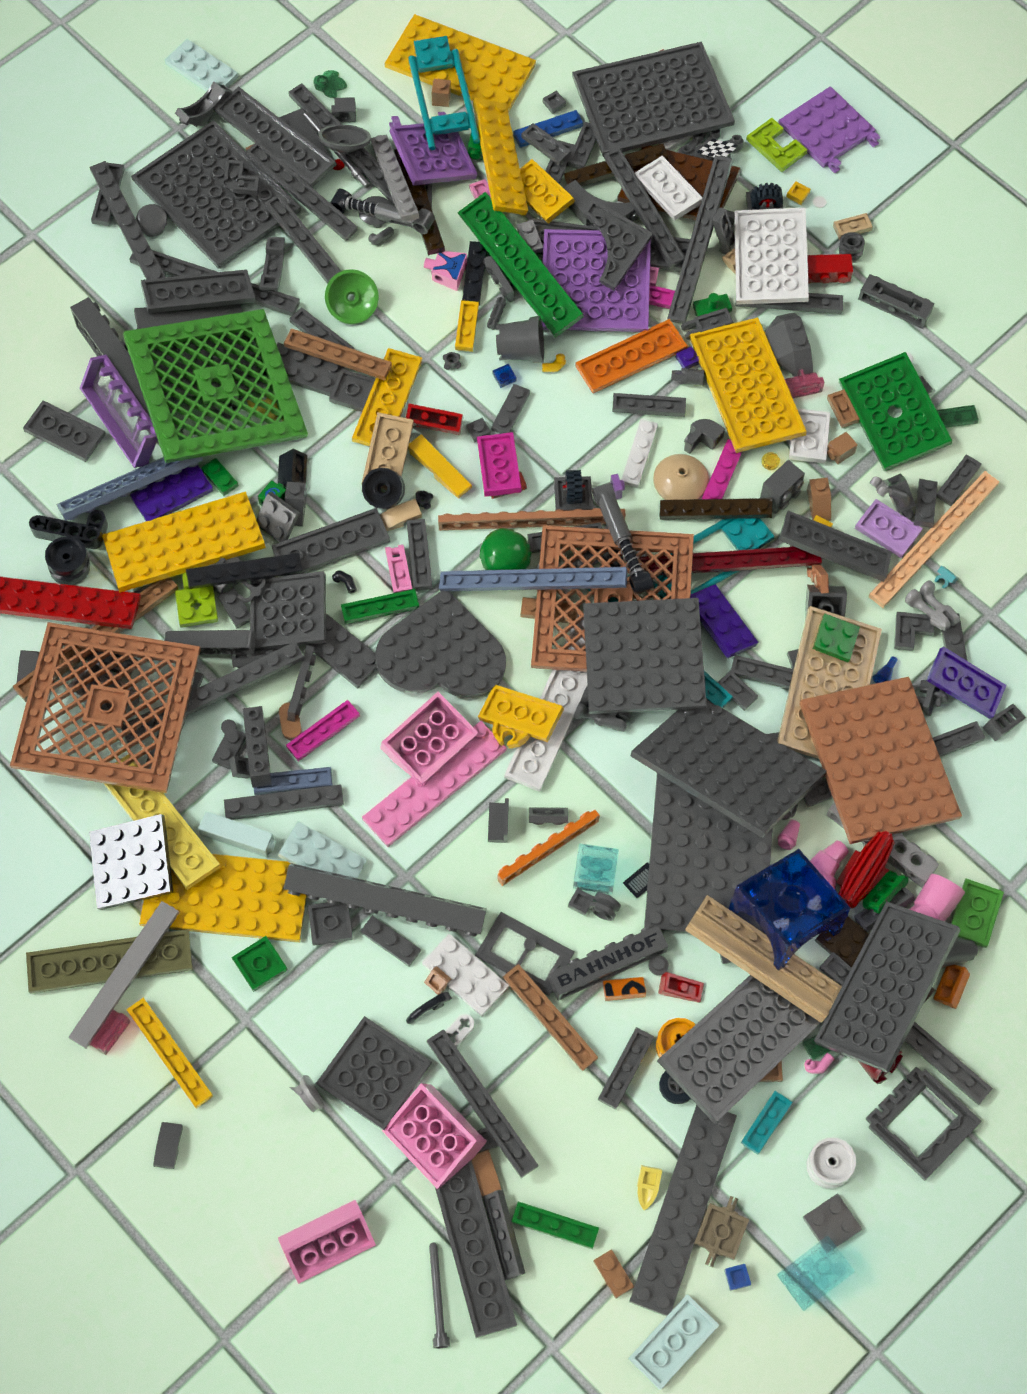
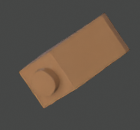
M828 478L809 479L807 495L812 520L818 515L827 521H831V492Z

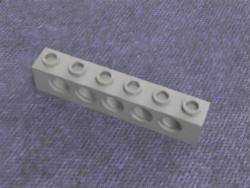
M834 802L828 809L826 816L844 829ZM902 833L893 834L895 844L887 862L922 888L929 876L936 871L939 864L933 856L922 852L917 844L905 839ZM870 840L862 841V843L866 845ZM895 848L903 849L904 853H898ZM915 859L919 861L920 865H914L911 862V860Z

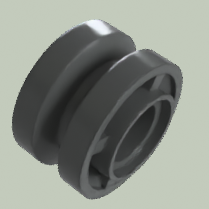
M848 232L842 235L840 238L839 254H851L852 260L859 259L864 251L865 240L863 236L855 232Z
M597 892L594 896L596 902H591L589 909L601 919L614 921L616 917L615 912L620 910L621 904L612 896Z

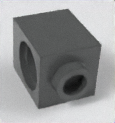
M355 97L334 98L335 105H331L332 115L340 123L356 122Z

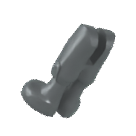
M586 686L573 716L577 720L583 718L591 719L598 726L625 732L628 727L626 722H630L632 714L630 712L589 714V709L587 708L589 707L588 686Z

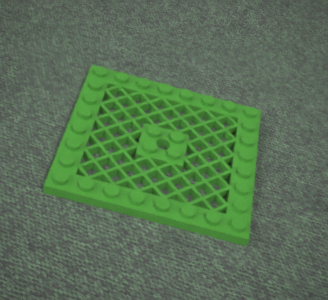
M264 309L124 331L123 336L165 463L307 437V429ZM242 334L251 338L250 341L247 342L241 339ZM227 337L234 342L230 345L223 341L224 338ZM210 340L214 342L216 345L213 348L207 345L206 342ZM193 343L199 348L195 351L188 347L189 344ZM237 343L245 347L243 352L235 348ZM173 345L181 349L179 354L170 350ZM219 346L228 350L226 354L217 350ZM155 348L163 352L161 357L153 353ZM204 349L205 351L209 352L210 355L206 357L202 355L200 351ZM248 349L256 353L254 358L246 354ZM184 352L193 356L191 360L182 356ZM231 352L239 356L237 361L229 357ZM169 355L175 360L171 363L165 360V357ZM213 355L222 359L219 364L211 360ZM196 358L204 362L202 367L194 363ZM244 359L250 362V365L247 367L241 364L240 361ZM178 361L187 365L184 370L176 366ZM162 364L169 369L167 372L158 369L159 366ZM255 365L262 370L260 373H257L251 368ZM189 368L194 369L192 374L187 372ZM238 368L245 373L243 376H240L234 372L235 369ZM172 370L180 374L178 379L170 375ZM250 375L256 378V380L253 383L245 379L246 376ZM185 377L192 382L190 385H187L181 380ZM166 380L174 384L172 389L164 385ZM261 381L265 383L267 387L263 389L262 387L258 386L257 383ZM218 382L220 387L216 388L211 383ZM195 383H196V386H197V389H198V390H196V389L193 388V386L195 385ZM241 384H244L250 389L246 392L239 387ZM180 387L186 390L184 395L176 392V388ZM253 390L262 394L259 399L251 395ZM163 391H165V392L168 393V395L166 396V398H165V396H164ZM189 393L197 397L195 402L187 398ZM239 395L244 397L242 402L237 400L239 398ZM171 396L180 400L177 405L169 401ZM264 396L273 401L271 405L262 401ZM247 399L255 403L253 408L245 404ZM201 400L203 405H208L207 408L198 404L199 401ZM183 402L191 406L189 411L180 407ZM229 403H232L238 408L234 411L227 406ZM212 405L220 409L218 414L210 410ZM258 406L267 410L265 415L256 410ZM168 407H170L171 409H173V411H172L171 414H170V411H169V408H168ZM197 409L203 414L201 417H198L192 413L193 410ZM243 409L250 414L248 417L239 414L240 410ZM176 412H179L185 417L183 420H180L174 415ZM223 412L232 416L230 421L221 417ZM270 412L278 416L276 421L268 417ZM206 415L215 419L212 424L203 420ZM253 415L261 419L259 424L250 420ZM188 418L197 422L194 427L186 423ZM235 418L243 422L241 427L233 423ZM174 423L179 426L177 430L175 429ZM216 423L224 424L226 426L225 429L222 430L216 427ZM199 425L208 429L206 434L198 430ZM182 428L191 432L188 437L180 433Z

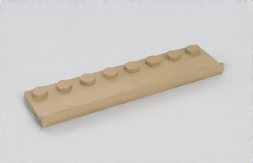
M708 895L685 929L688 933L821 1023L828 1016L842 988L841 985Z

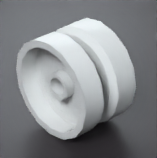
M833 1137L820 1140L812 1148L806 1160V1169L810 1179L816 1185L825 1189H836L843 1186L853 1175L856 1167V1155L852 1147L846 1141Z

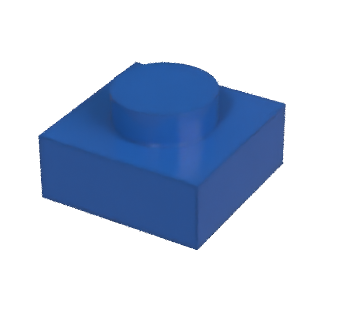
M746 1264L724 1269L730 1291L751 1286Z

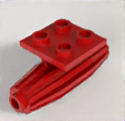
M887 831L877 832L861 852L855 850L836 881V884L841 886L837 896L840 903L848 908H855L884 875L890 871L885 866L895 844L892 834Z

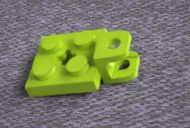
M183 573L184 589L175 591L180 628L218 622L213 586L189 589L186 573ZM195 603L202 605L199 606L198 610H195V608L192 607V605H194Z

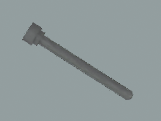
M432 1242L429 1245L436 1325V1334H434L432 1342L434 1349L450 1347V1337H447L444 1329L438 1246L435 1242Z

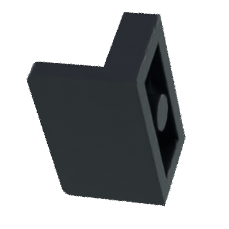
M293 448L280 455L278 483H281L284 487L287 486V482L306 483L307 454Z

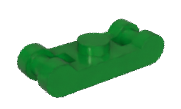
M891 870L888 871L864 898L862 907L868 910L873 909L875 913L880 914L886 901L890 902L901 888H905L908 885L909 878L904 875L899 876Z

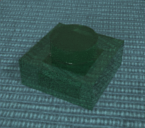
M817 1035L802 1042L812 1061L831 1052V1050L814 1042Z

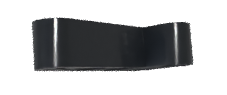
M94 510L90 512L86 524L35 515L30 518L29 526L34 537L38 539L54 541L60 537L71 536L79 539L85 548L98 549L103 544L102 536L107 532L108 522L103 511Z

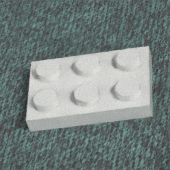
M797 408L807 432L806 436L790 439L789 459L826 463L831 412Z

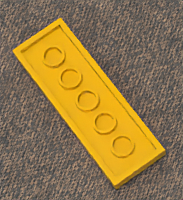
M391 348L387 349L384 360L390 361L392 367L385 380L375 379L353 433L352 442L370 446L377 412L401 417L422 364V357Z

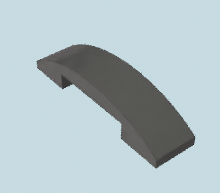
M267 237L263 274H261L259 288L260 290L278 291L283 270L285 237Z

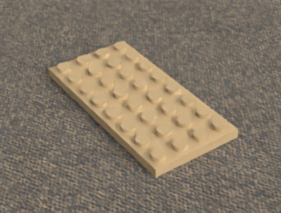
M812 606L808 608L777 739L779 744H783L795 752L819 759L799 702L806 698L870 685L882 631L881 628ZM824 613L860 627L853 653L848 663L812 649Z

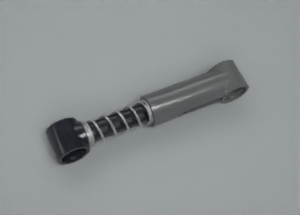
M341 188L337 189L330 202L342 214L348 210L358 211L366 215L371 214L376 219L411 227L421 234H427L435 220V216L431 211L420 209L418 211L419 219L402 223L395 205L384 202L374 204V202L369 203L361 199L356 200L348 191Z
M608 482L593 487L592 494L594 500L602 512L615 545L621 548L620 553L624 555L623 560L627 562L626 567L630 569L629 581L634 594L637 595L654 589L650 573L641 567L642 564L638 561L639 557H636L635 554L636 550H633V544L630 543L632 535L616 500L612 484Z

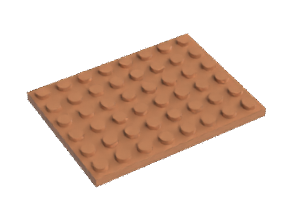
M909 677L800 700L799 704L822 768L827 770L825 777L849 844L871 840L877 832L887 831L893 835L958 820L962 817Z

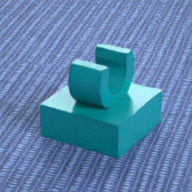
M941 565L937 570L941 575L936 576L934 581L937 583L943 578L945 584L942 588L946 589L950 583L955 584L959 578L945 566Z

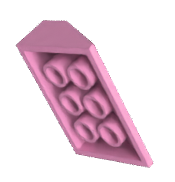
M438 691L381 742L380 749L396 765L423 785L468 744L478 732Z
M424 1083L417 1087L390 1120L385 1130H382L437 1189L442 1187L471 1161L487 1142L432 1084Z

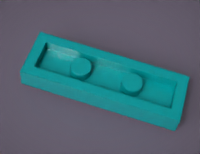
M774 1091L742 1139L741 1144L758 1155L791 1106L792 1101Z

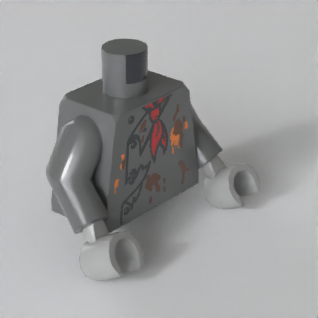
M901 473L886 480H882L877 476L871 479L869 483L876 488L880 496L884 497L889 493L894 508L898 513L901 512L907 519L915 516L912 507H915L916 504L907 480Z

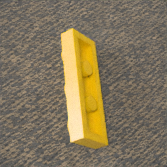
M461 300L455 350L473 352L479 302Z

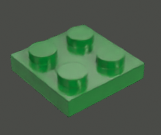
M824 613L812 649L848 663L851 659L860 627Z
M264 936L231 957L253 992L288 971V968L267 936Z

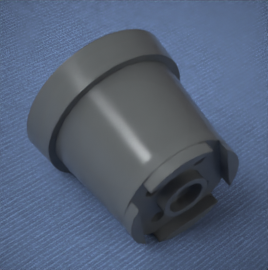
M541 316L530 317L529 320L496 325V330H499V334L496 335L497 355H501L499 361L528 360L533 363H544V332Z

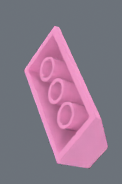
M356 1200L278 1237L298 1284L376 1246Z

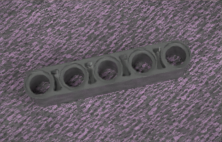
M251 630L167 631L164 641L200 646V655L253 654L255 651L256 633Z

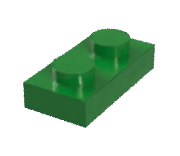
M216 457L201 467L202 472L223 496L239 486L238 482Z

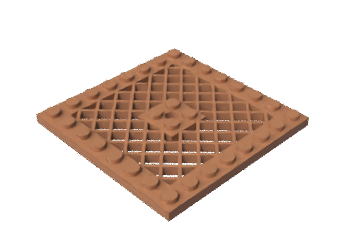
M547 525L542 527L539 569L576 568L572 563L578 558L583 563L579 568H594L591 564L596 560L602 564L599 568L611 567L610 565L615 561L621 567H626L627 562L625 563L620 558L622 556L620 553L621 548L615 545L609 529ZM629 530L632 535L630 543L633 544V550L640 551L636 554V557L640 558L646 554L650 558L645 564L638 558L639 563L642 564L641 567L650 573L652 580L658 585L653 591H646L648 595L643 599L638 594H634L629 577L627 578V588H592L586 595L580 589H572L567 594L561 589L537 590L531 668L587 672L585 646L580 648L575 642L580 638L585 640V631L577 626L578 623L584 620V613L578 607L584 602L591 603L588 599L593 595L594 603L608 602L610 597H616L619 600L618 602L632 601L633 597L637 601L649 600L650 598L660 600L656 594L662 589L667 594L663 599L690 598L694 534ZM570 549L575 555L567 559L563 554ZM589 550L594 556L587 561L582 555ZM608 551L612 558L606 562L601 556ZM651 552H659V553H657V554L654 556ZM663 555L669 559L664 565L658 560ZM559 557L565 562L560 567ZM653 563L659 567L654 573L648 568ZM673 564V571L671 574L667 570V568ZM662 572L668 577L664 582L657 578ZM672 581V587L670 591L666 587V585H668ZM556 593H558L562 597L557 602ZM576 593L581 599L574 604L569 598ZM566 601L571 607L564 612L559 606ZM556 609L560 616L554 620ZM573 611L579 615L574 621L568 617ZM563 619L569 623L564 629L558 625ZM554 627H555V629H556L559 633H558L556 636L553 637V631H554ZM572 628L578 633L573 639L566 634ZM562 636L568 641L563 647L556 642ZM570 646H572L575 650H567V649H568Z
M48 622L10 767L31 772L167 793L200 655V646ZM76 648H81L85 650L79 653ZM73 649L76 655L67 660L64 654ZM95 651L104 652V653H102V654H100V655L98 656ZM92 652L95 658L86 663L83 657ZM114 654L123 655V656H121L120 658L117 659V657H116ZM111 655L114 661L105 666L102 660ZM61 657L64 662L58 666ZM134 657L142 658V659H140L139 661L136 662V660L134 659ZM130 658L133 664L124 669L121 663ZM80 659L83 666L74 670L71 664ZM153 660L161 661V662L155 665V663L153 662ZM149 661L152 668L143 672L140 666ZM99 662L102 669L93 673L90 667ZM168 664L171 671L163 675L159 669ZM118 666L121 672L112 676L109 671ZM68 667L71 673L62 677L59 672ZM138 669L140 675L131 679L129 673ZM87 670L91 676L82 681L78 675ZM157 672L160 678L151 683L148 676ZM107 673L110 679L101 684L97 678ZM57 675L60 680L54 683L55 676ZM126 676L129 682L120 687L117 680ZM173 676L170 686L167 679ZM75 677L79 683L70 688L66 682ZM145 679L148 685L139 690L136 684ZM94 680L97 685L91 684L89 691L85 685ZM164 682L167 688L158 693L155 687ZM113 683L116 686V688L108 687ZM64 685L67 690L57 695L55 689ZM133 686L136 693L130 696V690L127 689ZM83 688L86 694L77 699L74 692ZM152 689L155 696L146 700L143 694ZM52 692L55 698L49 701ZM167 694H169V695H168V699H167V703H166V702L163 700V697L166 696ZM71 695L74 701L65 706L62 700ZM140 697L144 703L135 708L131 702ZM87 700L86 707L84 709L81 703ZM160 700L163 706L154 711L151 704ZM59 702L62 709L53 714L50 707ZM104 703L112 704V707L107 711L101 709ZM78 705L81 712L72 716L69 710ZM129 705L132 710L126 714L127 706ZM148 707L151 714L142 718L139 712ZM47 710L51 716L44 719ZM164 712L163 720L161 721L158 715ZM66 713L70 719L60 724L57 718ZM136 715L140 721L130 726L127 720ZM81 718L83 723H86L82 727H80L76 722ZM155 718L159 724L150 729L146 723ZM54 720L58 726L48 731L45 725ZM124 722L127 726V729H125L121 733H118L115 728L122 729ZM74 724L77 730L68 735L65 728ZM96 725L105 726V727H104L103 729L99 730ZM143 725L147 732L138 737L134 730ZM93 726L96 733L87 738L84 731ZM43 728L46 734L40 737L41 729ZM112 730L116 736L107 741L103 735ZM160 730L157 740L154 733ZM62 731L65 737L56 742L52 736ZM132 733L135 739L126 744L122 738ZM81 734L84 741L75 745L71 739ZM151 736L154 743L145 747L142 741ZM100 737L104 743L94 748L91 742ZM50 739L53 745L44 750L40 744ZM119 740L123 747L114 752L111 745ZM69 741L72 748L63 753L60 746ZM139 743L143 750L134 755L130 748ZM89 745L92 751L82 756L79 750ZM108 748L111 754L102 759L98 753ZM156 748L153 758L149 752ZM57 749L60 754H54L51 752ZM127 751L131 757L121 762L118 756ZM76 752L79 757H73L70 755ZM146 754L150 761L141 766L137 759ZM96 755L99 761L91 760L90 758ZM115 758L118 764L110 763V761ZM135 762L138 767L128 765Z

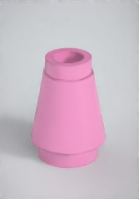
M790 820L777 837V843L781 848L791 850L796 846L800 827L798 821Z

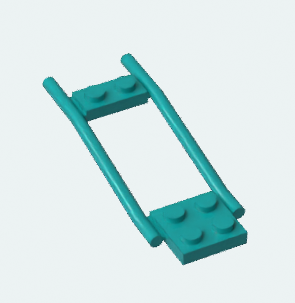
M447 36L414 41L416 56L411 55L408 59L429 150L433 151L436 149L433 134L440 135L466 131L471 128L473 142L475 144L480 143L474 110L458 49L450 51ZM455 66L467 113L459 112L433 116L429 119L418 71L422 73L449 69Z
M761 518L722 519L694 535L693 545L720 529L736 550L760 549L772 541L774 535ZM738 571L722 572L692 589L690 594L718 584ZM666 575L657 576L661 582L668 578ZM653 581L655 589L656 587H658V585ZM672 581L668 585H666V587L670 591L672 587ZM662 589L657 593L661 599L667 596Z

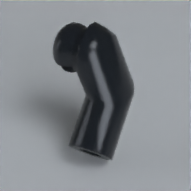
M338 570L332 575L334 582L339 583L341 581L345 583L348 593L351 594L357 591L351 575L342 570Z

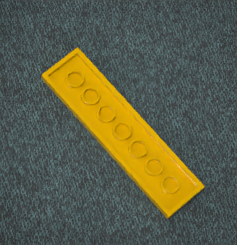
M475 98L472 103L493 210L526 215L528 206L507 104Z

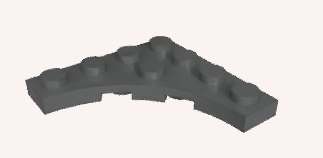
M592 199L584 210L583 216L599 229L605 240L608 253L606 267L599 279V283L615 291L653 237V233Z

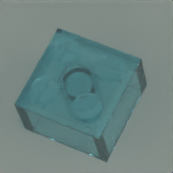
M579 843L573 889L579 888L585 891L613 894L619 849Z

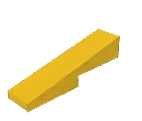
M422 434L409 443L410 455L432 472L434 478L458 499L472 488V485Z

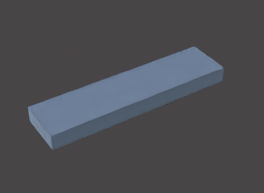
M331 767L271 773L272 785L254 787V795L332 786Z

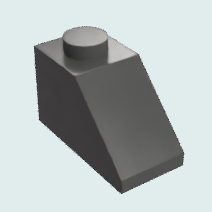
M287 482L285 502L300 512L294 526H303L307 500L306 483Z

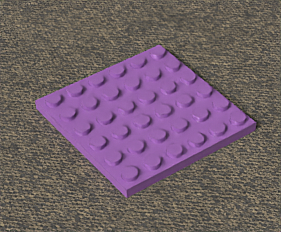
M544 229L543 264L584 315L581 320L567 330L642 332L648 330L651 239L618 287L613 291L599 283L608 258L607 246L599 230ZM542 322V324H543V330H548L547 327H546V326L544 325V323Z

